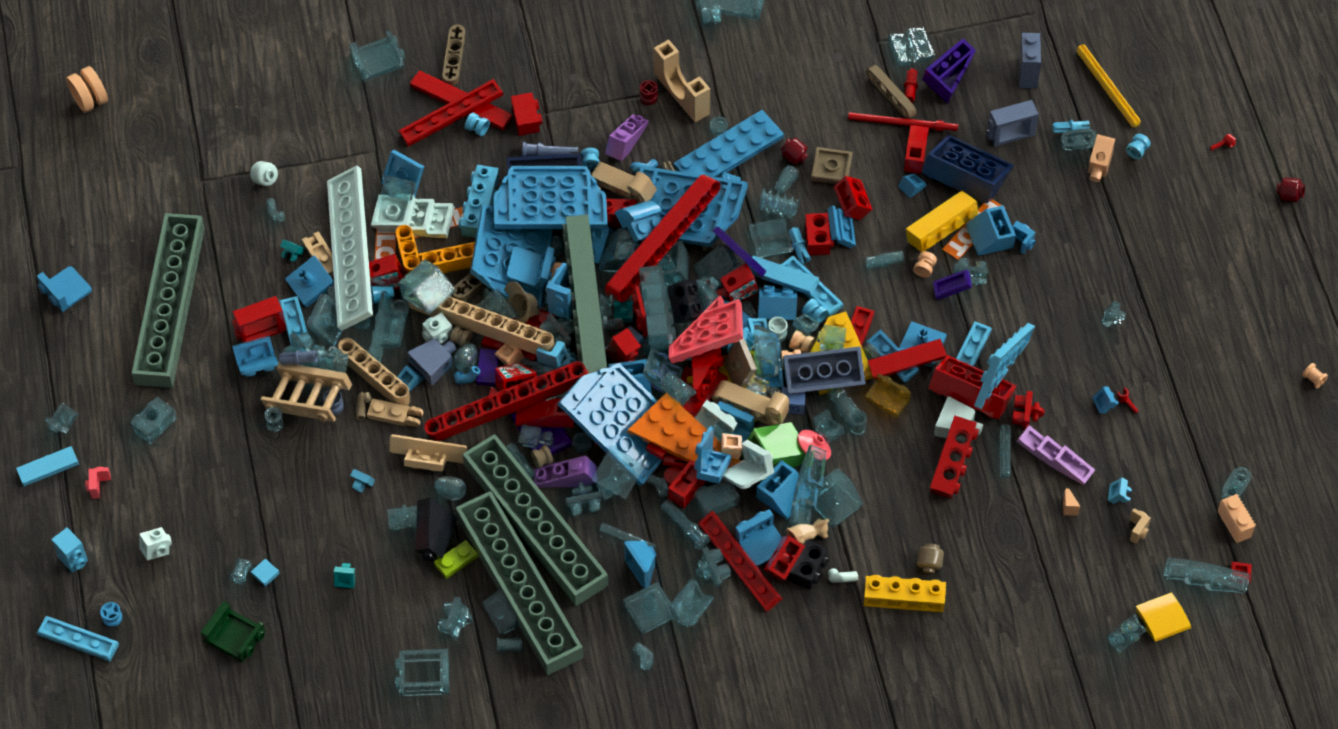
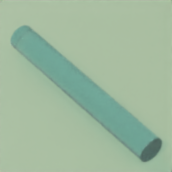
M602 523L600 526L601 531L625 541H645L654 550L657 547L654 543Z

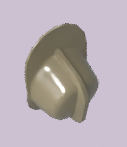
M514 281L506 284L504 291L508 293L509 297L505 299V302L516 321L525 324L529 318L539 314L537 299L534 295L525 292Z

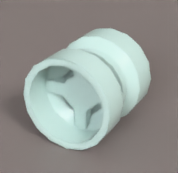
M782 317L772 318L768 324L769 338L778 337L780 343L787 337V321Z

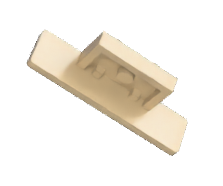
M392 434L390 436L389 451L406 455L404 466L442 472L446 461L464 464L463 453L467 451V446Z

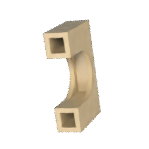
M670 40L654 47L655 76L694 122L710 115V88L700 76L689 83L686 82L679 66V51Z

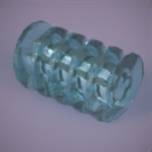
M765 187L760 196L759 209L763 211L766 208L768 213H771L773 210L774 215L779 213L781 217L787 215L788 219L791 220L799 209L801 198L794 202V196H791L787 200L786 193L781 198L780 191L773 195V189L766 193Z

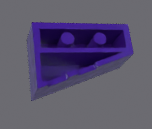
M961 39L925 70L922 80L948 104L969 67L976 50L965 39Z

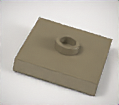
M816 147L811 181L837 184L842 178L849 176L853 152Z
M744 338L733 345L724 359V365L732 383L743 388L746 387L757 370Z

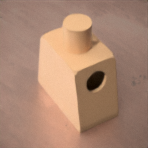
M1097 134L1088 167L1089 179L1091 181L1100 182L1101 177H1106L1113 155L1114 138Z

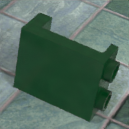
M223 601L200 633L204 642L243 663L246 658L252 655L255 645L263 640L265 628L262 622L256 624L232 611L230 604Z

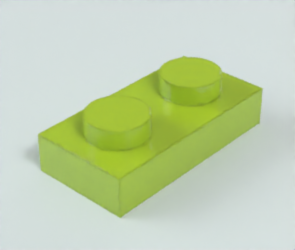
M465 540L444 554L442 559L434 561V565L447 579L478 558V553Z

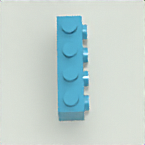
M477 165L476 171L472 172V186H469L467 189L468 200L463 204L464 215L460 217L458 225L461 228L462 236L476 238L481 208L486 205H493L494 193L497 191L500 179L499 168Z

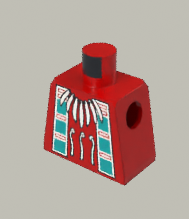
M396 254L369 262L370 283L373 286H392L393 290L406 288L404 270Z
M747 263L720 279L722 288L713 292L716 298L722 296L723 300L728 298L730 302L737 299L742 302L759 295L755 277Z
M521 363L501 365L495 368V385L499 392L537 377L536 371Z

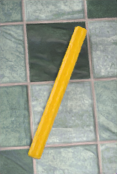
M1084 44L1078 46V55L1131 127L1139 126L1141 120Z

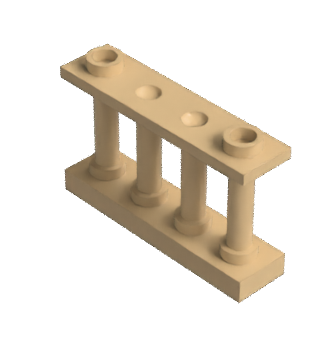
M279 362L276 369L281 376V380L272 398L262 396L261 401L265 408L272 413L280 412L315 418L323 422H335L336 418L330 408L339 390H350L352 383L347 374L295 364L282 365ZM291 380L297 381L298 383L289 401L281 400L280 398L288 382ZM305 384H315L306 404L298 403V398ZM324 386L332 387L323 407L314 405L321 388Z

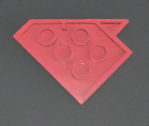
M718 296L669 346V360L671 363L682 362L687 358L698 356L704 352L719 349L724 345L742 340L743 320L740 300L737 299L724 304L722 296Z

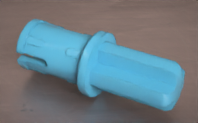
M1073 120L1069 122H1054L1052 130L1053 133L1070 134L1074 132H1089L1090 126L1087 125L1090 124L1089 121L1073 122Z
M793 227L789 230L793 243L792 248L796 251L799 262L804 264L803 256L806 262L811 260L806 248L807 243L803 240L799 228Z

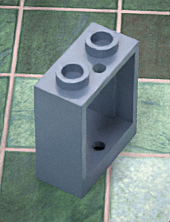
M1030 100L990 111L986 135L988 140L992 141L994 147L1035 136L1039 114L1033 101Z

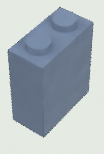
M1022 33L1018 55L1019 88H1037L1041 67L1040 33Z

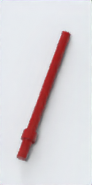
M851 112L848 115V120L903 126H924L941 132L943 130L958 131V124L944 123L942 120L934 122Z

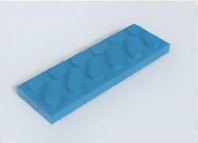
M761 110L674 162V168L679 172L719 178L724 172H729L782 140L784 133Z

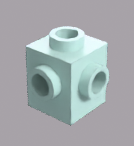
M442 312L435 317L428 318L422 324V335L427 342L436 339L440 344H443L450 338L453 331L452 325Z
M162 527L140 533V550L147 560L169 555L172 541L169 534H166Z

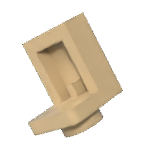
M1136 509L1131 511L1129 519L1137 524L1132 530L1130 541L1135 544L1138 543L1140 538L1144 539L1148 534V526L1151 519L1145 512Z

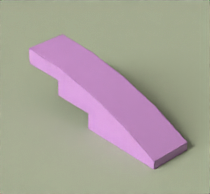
M1030 425L1016 441L1049 466L1083 485L1095 471L1094 468L1066 445L1061 447L1048 435L1044 438Z

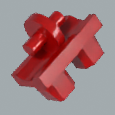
M1027 391L1026 396L1015 395L1014 408L1024 409V412L1014 411L1012 424L1022 425L1023 431L1028 427L1030 417H1033L1032 421L1037 422L1038 418L1043 417L1045 413L1038 402H1035L1034 406L1031 407L1032 391Z

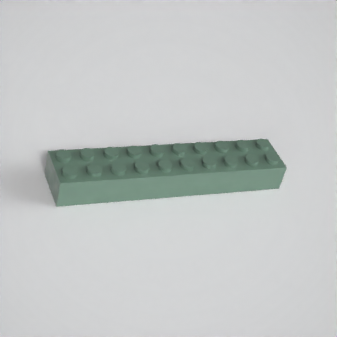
M165 213L132 369L135 385L173 388L205 230L202 216Z
M586 214L567 216L566 224L562 225L569 289H571L577 358L579 362L585 365L589 373H593L607 368L589 216Z
M495 434L463 453V462L466 469L485 493L489 491L493 493L512 527L575 606H578L609 586L608 574Z
M489 491L456 507V515L461 527L478 553L479 558L546 674L550 675L582 659L583 647L493 493Z

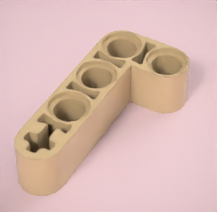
M599 162L591 174L597 181V185L628 199H637V203L651 200L657 191L651 179L642 172H637L633 176L608 164Z
M725 380L719 383L712 396V400L718 404L719 401L730 403L741 411L749 412L754 416L755 420L769 426L782 424L789 411V398L783 393L775 392L770 399Z

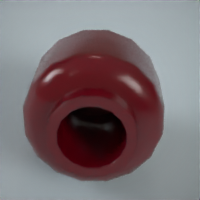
M789 138L780 149L782 157L792 165H796L799 162L802 164L808 157L806 153L808 150L807 145L797 138Z
M1285 177L1281 183L1277 184L1276 193L1280 194L1282 201L1298 202L1301 198H1304L1305 184H1302L1301 179Z

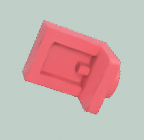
M96 467L89 469V480L85 481L86 492H90L92 499L100 498V481L111 480L109 468Z

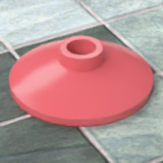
M802 430L798 434V444L807 456L820 462L827 461L830 458V446L821 435L811 430Z

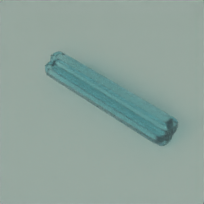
M1002 424L1000 426V477L1009 478L1011 474V427L1008 424Z

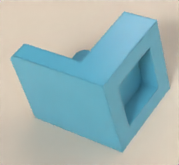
M557 341L551 352L540 348L536 350L537 362L557 369L567 355L565 343Z

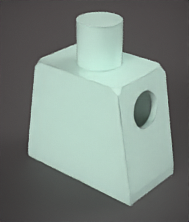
M948 396L935 425L934 436L947 438L954 415L974 421L975 410ZM977 422L976 428L979 429L978 435H980L983 424ZM958 436L956 440L965 441L966 438L964 436Z

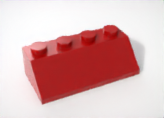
M947 355V358H944L935 368L928 389L933 390L938 395L949 396L976 411L985 413L990 418L999 419L1005 412L1017 385L1002 379L997 388H994L989 399L985 400L982 409L974 405L983 384L981 378L985 371Z

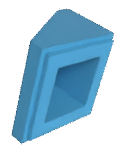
M913 173L903 176L898 187L908 197H912L925 188L927 184Z
M408 365L397 376L408 386L409 391L424 379L420 373Z

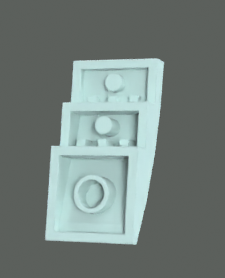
M378 195L371 227L396 233V229L399 226L408 225L412 228L414 236L448 238L455 207L453 203H435L433 199H415L414 195Z

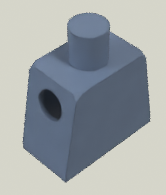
M432 339L408 352L409 363L431 385H434L452 366V356L450 354L456 350V347L451 341L441 345L436 339Z

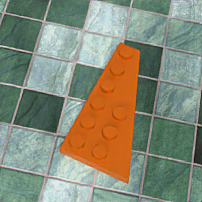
M666 393L627 430V433L643 438V441L651 442L686 462L690 460L696 462L698 455L695 454L696 445L701 443L703 432H707V429ZM714 436L713 451L721 452V442ZM731 459L728 468L740 463L741 460Z

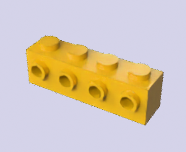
M960 191L907 227V242L921 252L926 251L977 216V201L965 192Z
M879 575L866 576L864 606L944 613L946 582H941L940 580L926 581L919 578L901 579L897 576L890 578Z

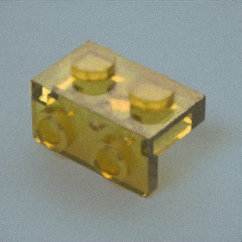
M878 374L876 382L865 395V400L898 418L910 402L911 392L907 387L893 382L888 376Z

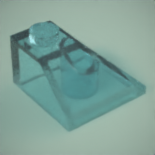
M836 468L824 477L808 498V502L825 519H829V523L833 527L863 505L852 481L839 468Z

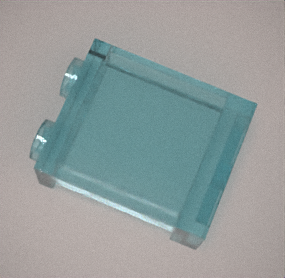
M390 30L386 31V38L365 46L358 47L356 42L349 44L351 57L364 82L404 67L405 53L402 48L399 49L398 40L395 35L392 36Z

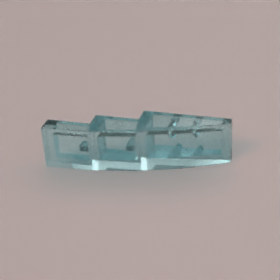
M813 445L808 447L795 488L790 524L810 525L811 509L817 506L818 489L822 488L824 483L826 450Z
M1167 558L1163 573L1165 579L1184 580L1186 584L1205 586L1207 590L1246 593L1250 578L1249 574L1230 568L1177 558Z

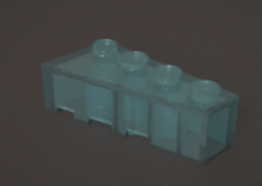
M662 265L639 268L640 288L646 313V327L650 350L667 348L673 343V339H676L675 327L671 328L674 321L673 314L669 313L671 303L670 299H667L669 294L667 285L664 283Z

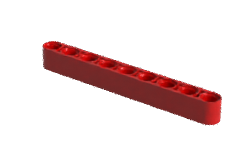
M700 175L607 283L605 287L606 296L622 303L635 291V287L642 283L718 194L721 186L718 180L706 175Z
M582 362L570 363L431 418L425 423L424 430L433 441H442L570 390L580 377L590 373ZM583 371L580 375H576L577 372ZM565 378L562 382L558 383L559 379ZM543 385H547L543 390H540ZM525 392H529L527 396L522 397ZM511 399L509 403L504 404L506 400ZM493 406L491 410L486 411L488 407ZM475 413L473 417L468 418L470 414ZM457 420L454 425H450L451 422Z

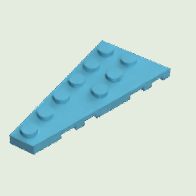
M1027 323L1023 328L1020 327L1018 333L1015 332L1012 338L1007 340L1006 344L1003 343L1001 348L996 350L995 354H991L987 362L990 366L988 371H985L982 375L981 382L983 384L974 406L982 409L985 400L989 399L994 388H997L1009 369L1006 367L1014 364L1018 354L1020 355L1029 343L1034 325Z

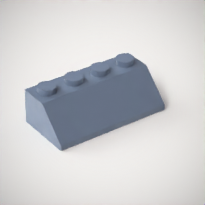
M860 346L783 356L788 394L865 385Z

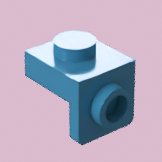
M1016 221L1013 225L1016 234L1015 239L1022 242L1020 252L1024 254L1035 245L1036 232L1026 224Z

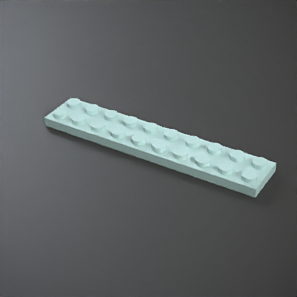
M357 165L327 181L337 327L342 331L373 316L361 168Z

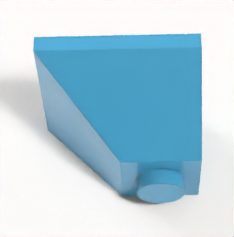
M645 541L624 542L625 562L644 591L649 589L655 568L656 552Z

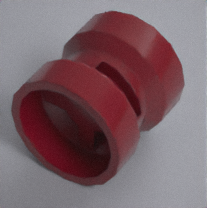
M652 80L643 81L639 88L640 101L644 105H653L658 100V86Z

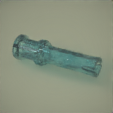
M670 499L663 502L661 509L684 531V536L695 544L696 549L704 548L710 541V536L705 535L699 529L698 524L692 523Z

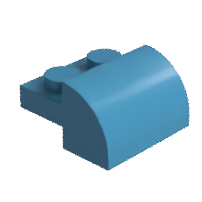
M648 200L619 209L615 214L622 229L628 228L636 243L645 240L660 223L659 213L662 210L657 203Z

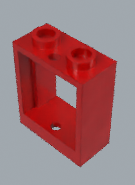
M276 296L233 311L234 319H232V324L235 329L234 333L237 340H241L242 343L266 336L271 337L287 331L283 310Z

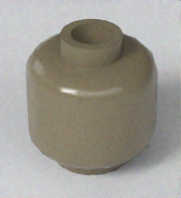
M924 544L918 550L917 566L923 569V573L934 574L935 571L942 568L943 550L936 544Z

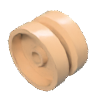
M91 66L81 69L80 76L74 73L66 77L68 88L77 105L84 113L94 109V102L97 105L108 102L105 88Z

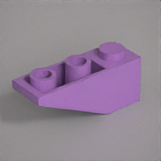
M632 114L609 135L605 154L622 161L631 152L649 121L639 115Z
M585 455L543 466L539 469L535 468L534 483L538 488L582 487L597 483V466Z

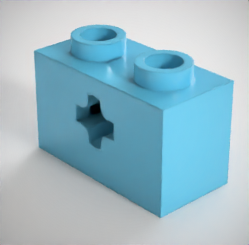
M68 527L51 539L58 558L72 573L83 568L88 562L82 542Z

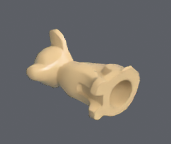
M819 518L813 525L797 524L787 528L786 534L804 544L805 540L814 539L817 535L826 539L828 537L827 523L829 519L821 520Z

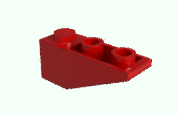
M910 126L904 172L922 174L929 127Z
M720 348L692 357L693 389L697 402L701 403L704 396L708 394L712 381H715L719 368L724 364V357Z
M557 398L538 402L516 411V426L574 428V420L557 405L561 400Z

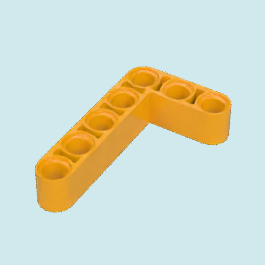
M401 225L396 229L397 245L405 274L415 275L420 273L421 278L471 268L475 242L418 254L412 228L408 225Z

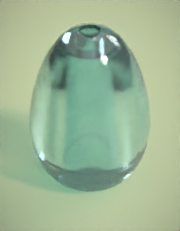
M468 343L457 350L453 363L459 371L466 372L475 366L478 358L477 347L474 344Z
M440 477L434 483L436 491L448 500H459L466 493L465 483L457 477Z

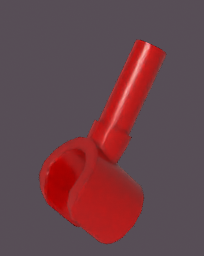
M1227 134L1222 141L1210 146V149L1212 151L1225 144L1232 148L1236 144V138L1231 134Z
M1123 388L1124 395L1117 392V399L1120 403H1126L1136 414L1139 410L1129 399V390Z

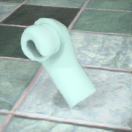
M833 568L827 573L828 579L832 583L854 582L858 580L856 571L838 573V570Z

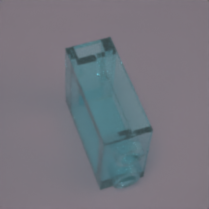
M448 649L399 651V658H396V670H399V677L395 678L396 689H400L401 696L449 694ZM440 661V681L405 683V662Z

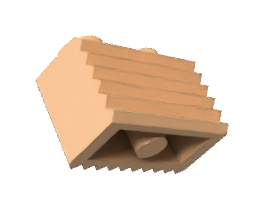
M1237 494L1221 500L1218 513L1235 542L1239 543L1252 537L1256 524L1251 520L1252 517H1249L1250 514L1246 511L1244 504H1242L1243 501H1240L1241 498H1238L1239 495Z

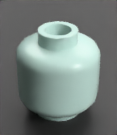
M259 161L252 166L250 176L254 183L270 186L275 183L278 171L272 163Z

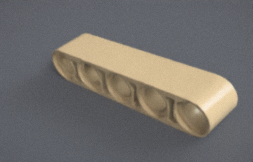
M344 338L339 342V353L344 363L390 402L409 405V388L405 383L354 340Z

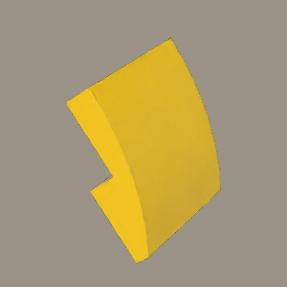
M1172 593L1136 606L1137 614L1144 621L1146 631L1155 642L1191 629V624L1184 610Z

